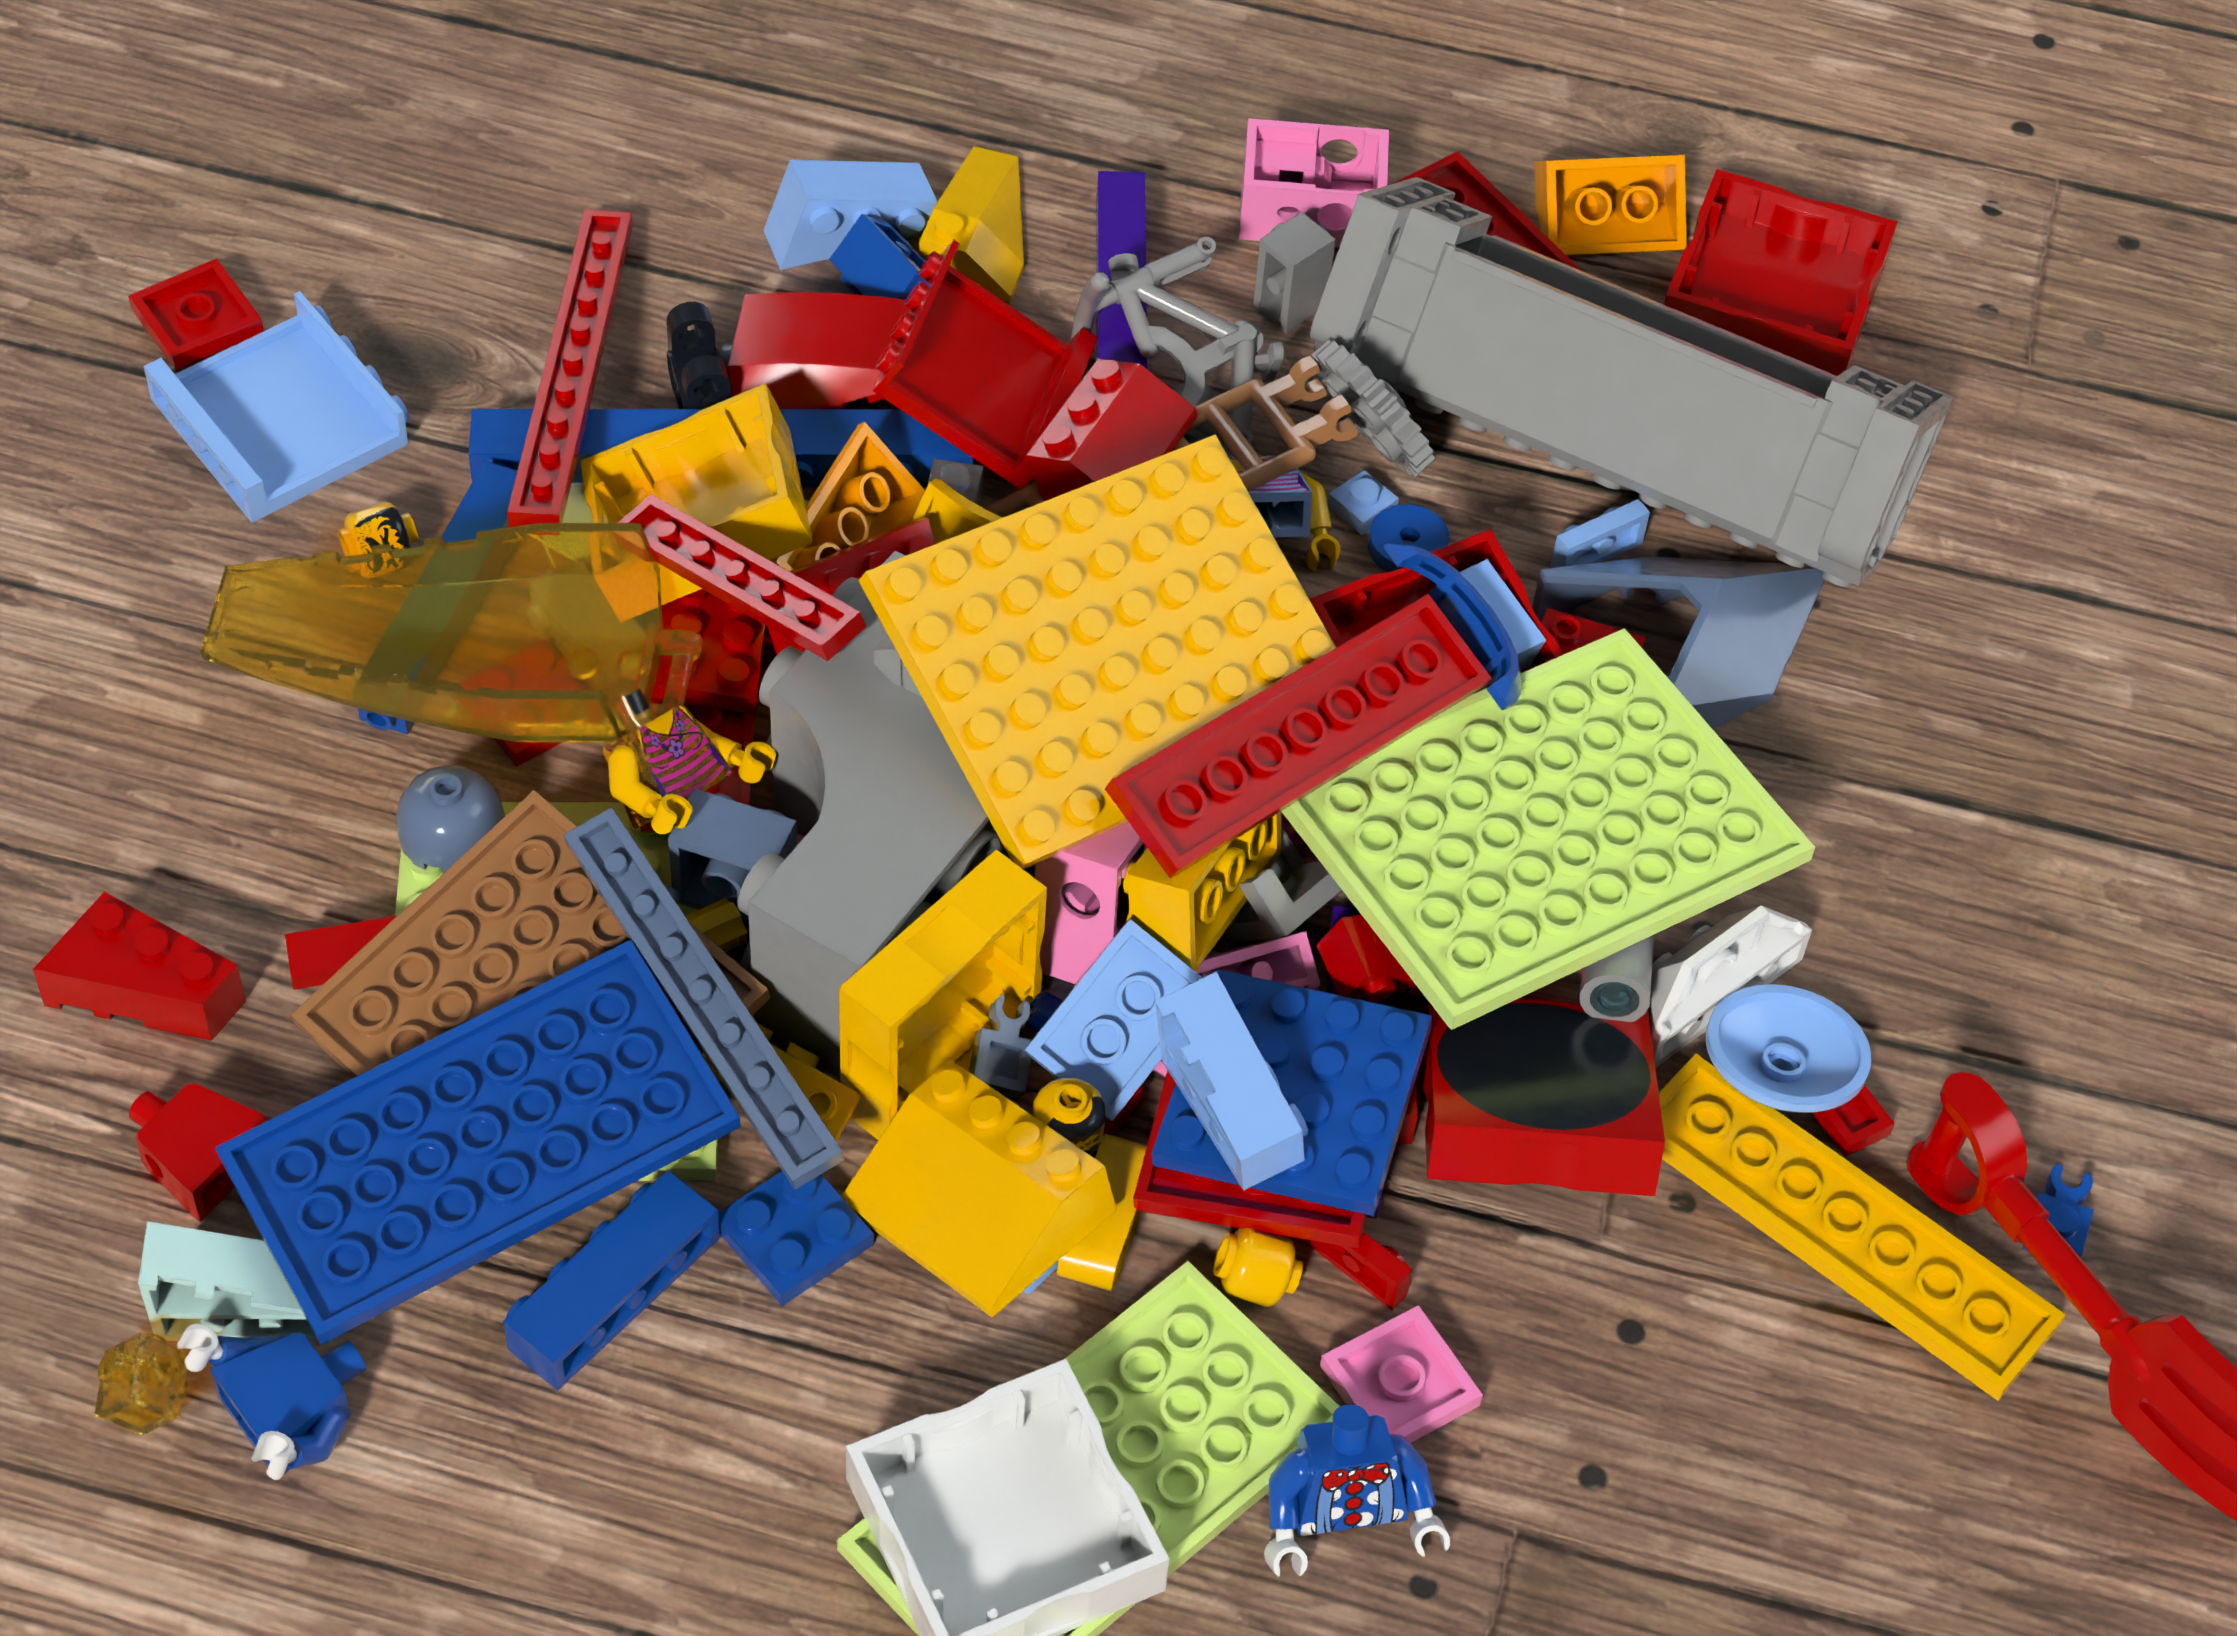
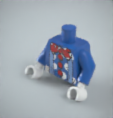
M1346 1404L1337 1408L1333 1414L1332 1422L1307 1425L1301 1429L1295 1450L1287 1454L1269 1478L1270 1529H1276V1538L1268 1543L1264 1552L1265 1561L1270 1569L1279 1577L1280 1559L1286 1553L1292 1552L1291 1562L1293 1570L1298 1576L1303 1575L1308 1565L1307 1556L1294 1541L1293 1529H1296L1297 1536L1300 1537L1406 1521L1408 1520V1512L1414 1511L1416 1520L1411 1525L1410 1536L1417 1552L1425 1557L1421 1539L1429 1531L1439 1532L1444 1550L1447 1551L1450 1546V1537L1442 1520L1433 1515L1431 1506L1436 1505V1500L1423 1456L1402 1435H1390L1385 1418L1379 1415L1368 1416L1366 1410L1354 1404Z

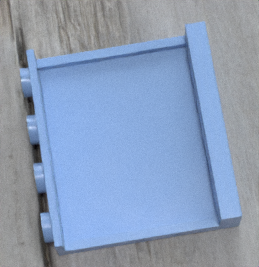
M301 291L294 294L297 316L183 371L174 374L162 358L143 366L152 402L251 523L408 445L405 423L409 422V414L402 400L397 395L390 396L383 388L382 381L373 366L363 365L357 358L355 348L348 337L345 335L338 336L332 329L330 320L323 308L319 305L313 307Z

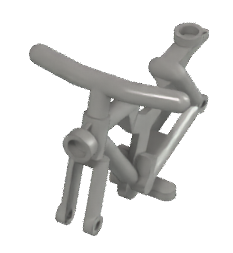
M1206 236L1200 238L1197 243L1153 261L1140 269L1135 254L1124 253L1110 258L1108 264L1112 281L1102 272H1097L1091 276L1082 290L1075 311L1071 339L1082 327L1091 333L1094 316L1097 311L1115 303L1121 304L1139 353L1146 359L1153 358L1158 351L1171 355L1180 365L1184 375V389L1181 397L1193 406L1198 405L1204 393L1206 373L1232 361L1231 389L1253 379L1254 372H1261L1263 382H1273L1284 359L1282 342H1271L1266 354L1257 355L1261 351L1264 338L1260 328L1253 322L1243 320L1232 324L1159 288L1193 272L1204 271L1209 267L1211 256H1213L1216 249V243L1212 238ZM1206 245L1209 247V249L1206 250L1202 246ZM1141 301L1218 338V340L1195 351L1183 338L1167 328L1151 326ZM1253 401L1229 413V417L1250 445L1253 439L1251 434ZM1209 422L1185 433V435L1197 441L1216 434L1227 456L1234 457Z

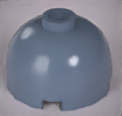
M443 765L428 769L415 777L400 796L396 815V827L402 851L412 863L424 870V864L441 868L443 874L505 817V813L497 789L483 775L464 766Z

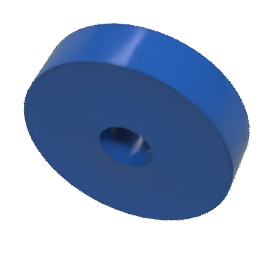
M1410 504L1396 505L1383 510L1374 518L1370 527L1368 551L1372 560L1379 568L1385 572H1391L1404 567L1396 566L1383 548L1386 543L1411 545L1432 552L1449 545V531L1445 522L1436 513L1427 508Z

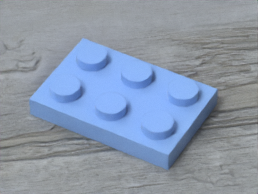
M1129 919L1023 1051L1057 1079L1078 1078L1090 1083L1100 1092L1104 1100L1106 1119L1113 1121L1162 1059L1155 1001L1202 979V977Z

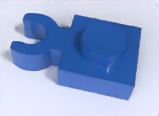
M2056 1164L2046 1181V1194L2039 1192L2036 1198L2049 1212L2048 1220L2081 1258L2093 1214V1209L2081 1205L2085 1202L2092 1188V1175L2085 1173L2079 1187L2071 1188L2066 1186L2061 1180L2063 1166Z

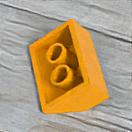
M1685 155L1534 161L1535 206L1540 229L1566 255L1684 250L1687 247Z

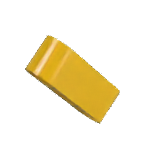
M1107 1133L1103 1136L1095 1159L1105 1165L1117 1210L1059 1259L1057 1276L1111 1292L1114 1290L1142 1214L1141 1211H1137V1208H1134L1133 1197L1147 1145Z

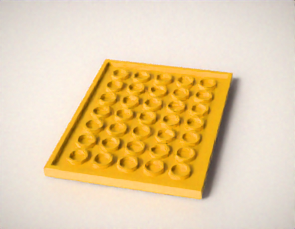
M1216 434L868 570L858 580L1009 857L1022 869L1127 823L1128 820L1105 790L1112 779L1336 648Z

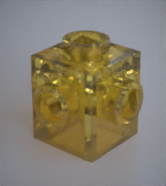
M142 1332L106 1350L98 1366L97 1375L100 1383L94 1415L141 1435H145L179 1418L181 1404L188 1389L187 1367L184 1361L189 1353L167 1344V1341L159 1335Z

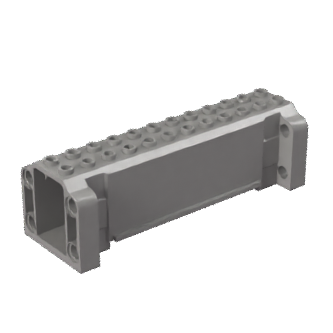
M1411 178L1358 194L1311 327L1310 337L1311 340L1315 341V351L1328 339L1330 341L1335 340L1339 346L1343 345L1350 354L1354 353L1364 365H1367L1377 379L1386 381L1397 393L1400 391L1416 398L1415 405L1426 411L1442 413L1445 410L1459 416V423L1466 428L1478 432H1486L1487 429L1504 435L1503 442L1513 448L1522 451H1531L1534 448L1548 454V461L1560 468L1576 470V467L1591 472L1594 474L1593 480L1600 485L1616 490L1624 486L1640 493L1638 499L1647 505L1659 509H1666L1667 505L1685 512L1684 519L1694 525L1703 528H1712L1715 525L1730 531L1729 537L1741 545L1751 548H1757L1759 544L1777 551L1776 558L1788 565L1803 568L1807 564L1824 571L1822 577L1835 585L1847 588L1851 584L1859 586L1878 568L1902 524L1955 397L1914 380L1905 386L1856 365H1853L1838 376L1508 240L1495 235L1490 236L1486 233L1492 219L1491 215L1454 201L1455 192L1421 178Z

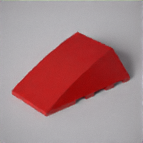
M780 292L745 294L728 362L731 396L734 397L766 383L779 409H846L847 402L867 397L869 403L883 400L884 398L873 392L874 386L881 374L875 366L890 343L894 344L896 341L890 337V333L899 318L905 312L909 313L910 309L904 306L906 300L844 293Z

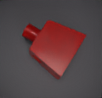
M196 1083L186 1084L168 1103L152 1091H145L136 1098L129 1111V1118L142 1127L135 1137L142 1163L180 1204L200 1222L235 1188L218 1157L215 1147L269 1121L268 1117Z

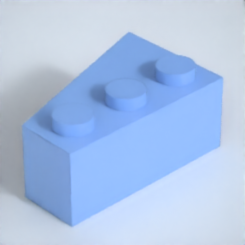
M790 160L763 232L780 270L829 259L861 214L889 223L906 241L920 238L938 201L919 163Z
M1217 972L1156 1000L1155 1005L1163 1064L1243 1191L1305 1161L1303 1137L1308 1135L1305 1120L1295 1104L1288 1105L1280 1090V1085L1273 1069L1268 1062L1264 1061Z

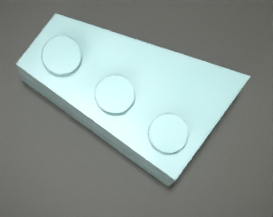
M147 1221L138 1285L156 1341H179L185 1329L189 1325L196 1323L210 1327L217 1336L242 1338L288 1336L297 1332L303 1333L309 1342H319L264 1240Z

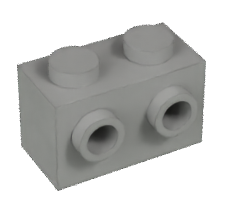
M1303 212L1286 223L1277 224L1267 235L1260 239L1253 306L1285 333L1317 312L1332 270L1336 239L1331 236L1326 228L1316 224Z

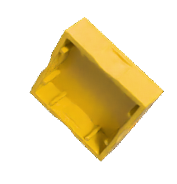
M766 383L700 410L674 425L643 434L580 461L585 501L592 513L590 541L595 577L621 622L702 589L620 541L613 526L650 494L768 560H773L813 543L790 428Z
M997 849L839 987L840 1082L855 1090L861 1096L850 1118L878 1141L909 1094L946 1063L953 1060L969 1072L975 1033L982 1027L993 1029L989 1020V1008L991 1003L1001 994L1005 995L1003 1012L1011 1019H1016L1017 1006L1023 1001H1028L1030 1015L1020 1030L1040 1013L1042 983L1040 947L1045 931L1047 887Z

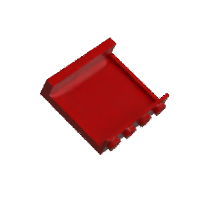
M953 239L941 255L933 251L921 267L918 275L924 281H919L907 297L904 306L910 309L909 313L905 312L899 318L890 333V337L896 341L894 344L890 343L876 363L875 368L881 374L874 386L873 392L1021 489L1034 477L1026 456L1079 385L1098 337L1082 327L1066 344L952 267L950 265L960 244Z

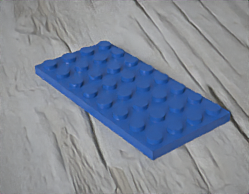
M629 940L215 1147L316 1338L320 1345L740 1128L741 1123L737 1111L632 940Z

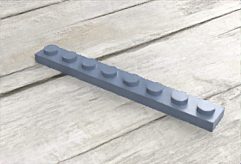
M609 808L564 834L568 848L629 940H632L654 978L794 1190L844 1161L841 1148L613 808Z

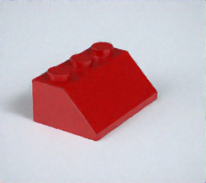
M1097 359L1026 455L1043 501L1172 452L1197 418L1196 408L1141 364Z

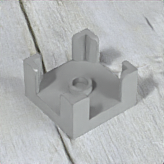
M1281 829L1280 855L1270 869L1263 870L1254 878H1248L1240 884V889L1249 902L1240 909L1223 934L1229 944L1287 937L1342 889L1320 861L1305 864L1287 833Z

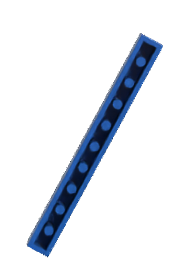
M472 409L468 452L472 482L484 461L518 471L533 409ZM589 409L572 483H583L581 460L643 434L674 425L703 409ZM780 409L790 428L802 488L819 487L857 425L863 422L867 423L922 487H927L929 482L935 478L942 480L951 488L972 487L973 458L902 410Z

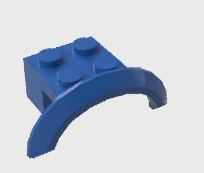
M1386 543L1383 548L1397 567L1414 570L1437 584L1428 594L1493 679L1497 675L1496 682L1487 691L1501 710L1512 707L1521 695L1522 679L1519 661L1509 634L1494 610L1476 588L1444 560L1416 546Z

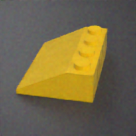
M953 1060L946 1063L909 1094L841 1196L867 1226L991 1318L1117 1210L1104 1164Z

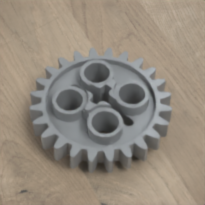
M1328 339L1311 354L1320 370L1316 377L1322 382L1326 392L1333 398L1342 394L1350 404L1352 412L1342 418L1346 419L1349 417L1357 427L1358 434L1363 438L1367 437L1372 445L1389 462L1395 463L1401 471L1404 469L1409 476L1413 475L1416 477L1435 460V457L1432 455L1434 451L1428 445L1430 443L1429 440L1420 432V426L1409 417L1410 412L1406 410L1407 407L1402 398L1386 381L1377 379L1370 368L1364 365L1354 353L1350 354L1343 345L1339 346L1335 340L1330 341Z

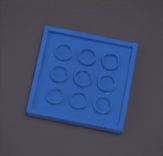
M1215 969L1214 972H1217L1264 1061L1268 1062L1279 1082L1280 1090L1288 1105L1292 1103L1296 1105L1308 1129V1135L1303 1137L1305 1161L1250 1188L1374 1216L1432 1029V1015ZM1175 1084L1151 1153L1153 1166L1240 1185L1179 1087Z

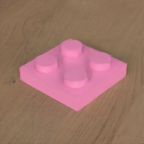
M1419 1305L1323 1354L1321 1357L1320 1368L1345 1404H1354L1366 1410L1368 1416L1379 1415L1385 1418L1390 1435H1402L1409 1443L1479 1407L1482 1401L1483 1394Z

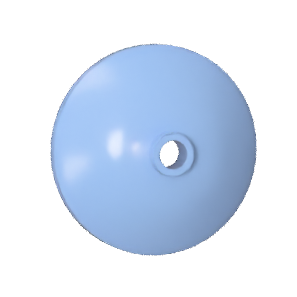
M1776 984L1755 985L1740 989L1720 1001L1713 1010L1707 1025L1706 1047L1717 1071L1744 1096L1773 1109L1806 1113L1825 1111L1841 1106L1861 1091L1871 1068L1870 1045L1858 1023L1832 1001L1805 989Z

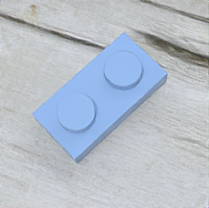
M1637 499L1621 507L1609 508L1601 516L1582 525L1569 526L1556 537L1550 568L1605 562L1642 545L1650 511Z

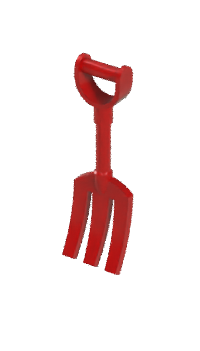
M1966 1072L1950 1075L1946 1078L1940 1091L1943 1107L1926 1141L1918 1142L1914 1145L1907 1157L1906 1165L1911 1177L1940 1208L1956 1215L1970 1214L1986 1208L2013 1242L2022 1243L2099 1335L2100 1346L2112 1358L2109 1368L2108 1390L2113 1416L2172 1475L2212 1506L2237 1522V1368L2219 1353L2184 1315L2166 1314L2142 1323L2137 1316L2128 1314L2051 1224L2048 1220L2049 1212L2024 1184L2028 1168L2026 1144L2019 1124L2006 1103L1983 1078ZM1967 1137L1971 1142L1978 1161L1979 1178L1958 1157Z

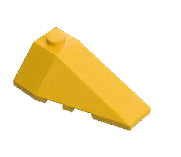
M973 146L933 208L919 241V254L925 260L933 251L941 255L953 239L960 244L950 265L1002 301L1011 303L1024 270L1018 156Z

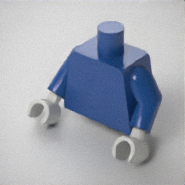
M195 1323L185 1329L176 1344L179 1349H191L184 1361L190 1371H201L208 1361L215 1366L210 1370L219 1399L254 1447L255 1451L251 1460L253 1462L263 1460L268 1467L266 1473L273 1480H279L290 1469L321 1463L329 1458L350 1416L346 1394L341 1385L366 1371L362 1357L349 1340L320 1357L303 1333L297 1332L288 1336L226 1337L217 1336L210 1327Z

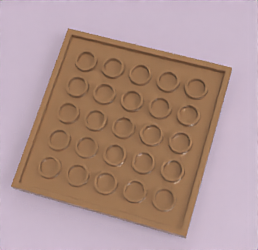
M533 790L290 1016L299 1029L355 1078L629 941V938L566 844L564 834L577 826ZM690 923L751 1016H753L770 999L768 988ZM675 1010L676 1014L680 1018L681 1022L683 1023L687 1032L689 1033L695 1045L699 1049L703 1058L705 1059V1061H707V1056L705 1055V1053L703 1052V1050L701 1049V1047L699 1046V1044L697 1043V1041L695 1040V1038L693 1037V1035L691 1034V1032L689 1031V1029L687 1028V1026Z

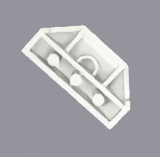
M1760 905L1730 914L1713 927L1709 925L1702 926L1690 937L1686 946L1674 955L1668 952L1659 957L1652 965L1650 1006L1648 1008L1655 1068L1707 1030L1713 1010L1725 997L1746 987L1770 984L1803 959L1812 929L1802 921Z

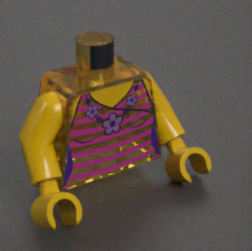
M640 688L611 704L627 732L604 745L603 755L608 765L610 793L614 798L623 803L634 829L651 822L653 830L658 834L670 833L674 825L680 829L685 828L693 811L688 799L694 788L701 791L709 789L733 774L731 768L735 765L739 766L738 774L744 782L756 783L762 779L764 771L772 769L776 759L775 750L764 742H752L747 745L745 751H742L740 743L714 733L696 720L687 707L681 704L655 716Z

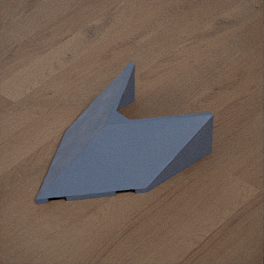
M1651 556L1540 569L1532 608L1542 623L1547 608L1567 613L1614 589H1617L1626 599L1634 594L1635 588H1650L1656 592L1654 599L1660 606L1680 596L1687 597L1699 613L1668 679L1713 729L1773 698L1781 675L1791 658L1825 579L1822 577L1824 571L1806 564L1803 568H1799L1786 563Z

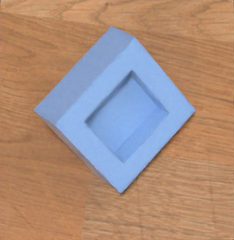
M1363 470L1329 493L1328 508L1360 535H1363L1370 530L1374 518L1380 512L1398 505L1399 498L1366 470Z

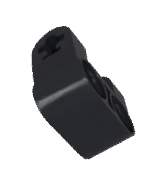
M685 302L677 305L668 313L666 320L668 339L667 365L678 409H705L732 397L730 380L716 344L715 329L708 308L699 302ZM693 325L694 329L688 330V326Z

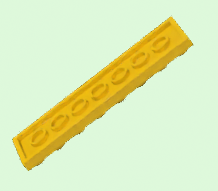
M1695 1054L1659 1092L1665 1137L1662 1160L1997 1401L2001 1399L2061 1326L2066 1316L2062 1311L1776 1109L1757 1103L1744 1096L1721 1076L1715 1066L1698 1054Z

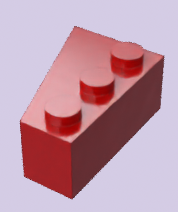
M105 891L33 968L44 1006L61 1009L63 1004L93 1010L95 1017L111 1020L113 1015L143 1021L144 1026L148 1028L210 1041L216 1037L246 1002L237 964Z

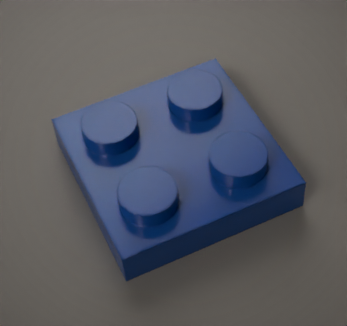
M781 1171L718 1212L720 1235L781 1306H784L874 1245V1233L822 1174L794 1190L783 1171Z

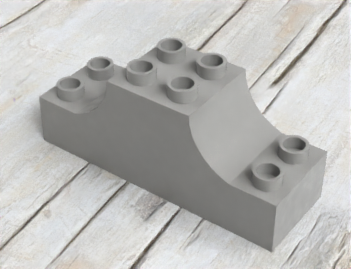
M894 551L882 565L906 555ZM855 577L845 580L832 596L860 611L866 627L829 661L824 660L807 649L803 652L793 646H788L774 658L762 679L759 700L770 708L771 734L766 744L770 745L776 752L773 767L769 770L773 773L774 810L782 813L787 818L796 820L797 834H803L805 837L786 859L774 852L763 855L746 876L737 902L739 911L749 916L750 941L744 951L741 966L768 988L770 999L753 1015L755 1022L773 1031L774 1033L771 1038L788 1047L790 1042L820 1057L817 1064L840 1077L839 987L996 849L1011 860L923 698L904 689L903 685L900 687L892 683L874 664V649L887 632L861 587L859 579ZM1035 864L1023 869L1035 878Z

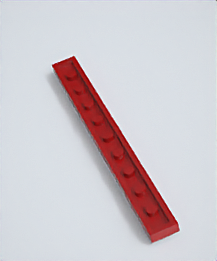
M584 209L507 510L509 528L531 529L535 531L561 530L633 228L632 212Z

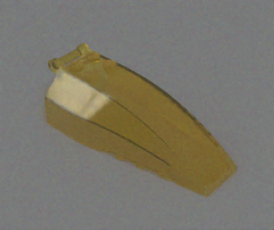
M537 523L478 531L476 539L445 543L441 537L424 539V546L393 550L389 544L372 546L371 553L341 557L337 551L317 553L307 558H297L295 556L225 566L200 654L205 661L264 682L362 710L429 726L514 742L612 743L646 722L650 723L674 709V713H676V710L678 712L680 709L677 706L684 708L693 661L700 657L703 639L697 633L689 630H663L660 568L658 563L653 560L648 547L649 542L641 523ZM672 655L673 658L663 703L650 704L660 656ZM640 688L650 708L636 716L625 696Z

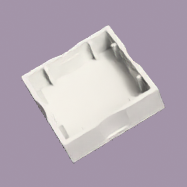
M1066 1359L988 1389L984 1394L960 1407L945 1412L920 1416L846 1446V1480L920 1636H1059L1166 1590L1170 1559L1133 1487L1125 1480L1113 1463L1106 1448L1102 1427Z

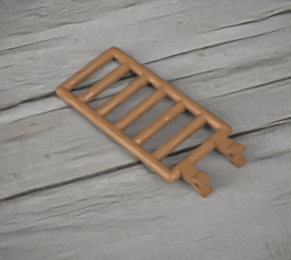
M1311 355L1296 362L1288 375L1269 384H1265L1257 378L1251 379L1194 406L1198 416L1187 430L1188 432L1207 422L1211 424L1245 470L1238 475L1248 492L1310 463L1316 456L1315 447L1331 439L1343 442L1359 435L1357 427L1349 417L1337 422L1341 417L1352 412L1350 404L1342 394L1328 401L1322 407L1320 414L1297 425L1283 408L1300 399L1312 402L1327 396L1326 389L1318 378L1306 383L1310 377L1320 373L1319 366ZM1254 401L1290 450L1263 462L1227 413ZM1184 436L1174 450L1190 445ZM1034 482L982 508L1004 518L1044 501L1037 483Z

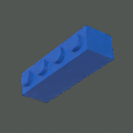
M669 1170L654 1183L648 1182L641 1186L633 1195L629 1206L613 1221L608 1219L602 1222L594 1230L586 1246L574 1257H566L558 1262L550 1272L547 1281L531 1296H522L512 1305L506 1315V1319L503 1321L508 1350L558 1391L720 1239L718 1209Z

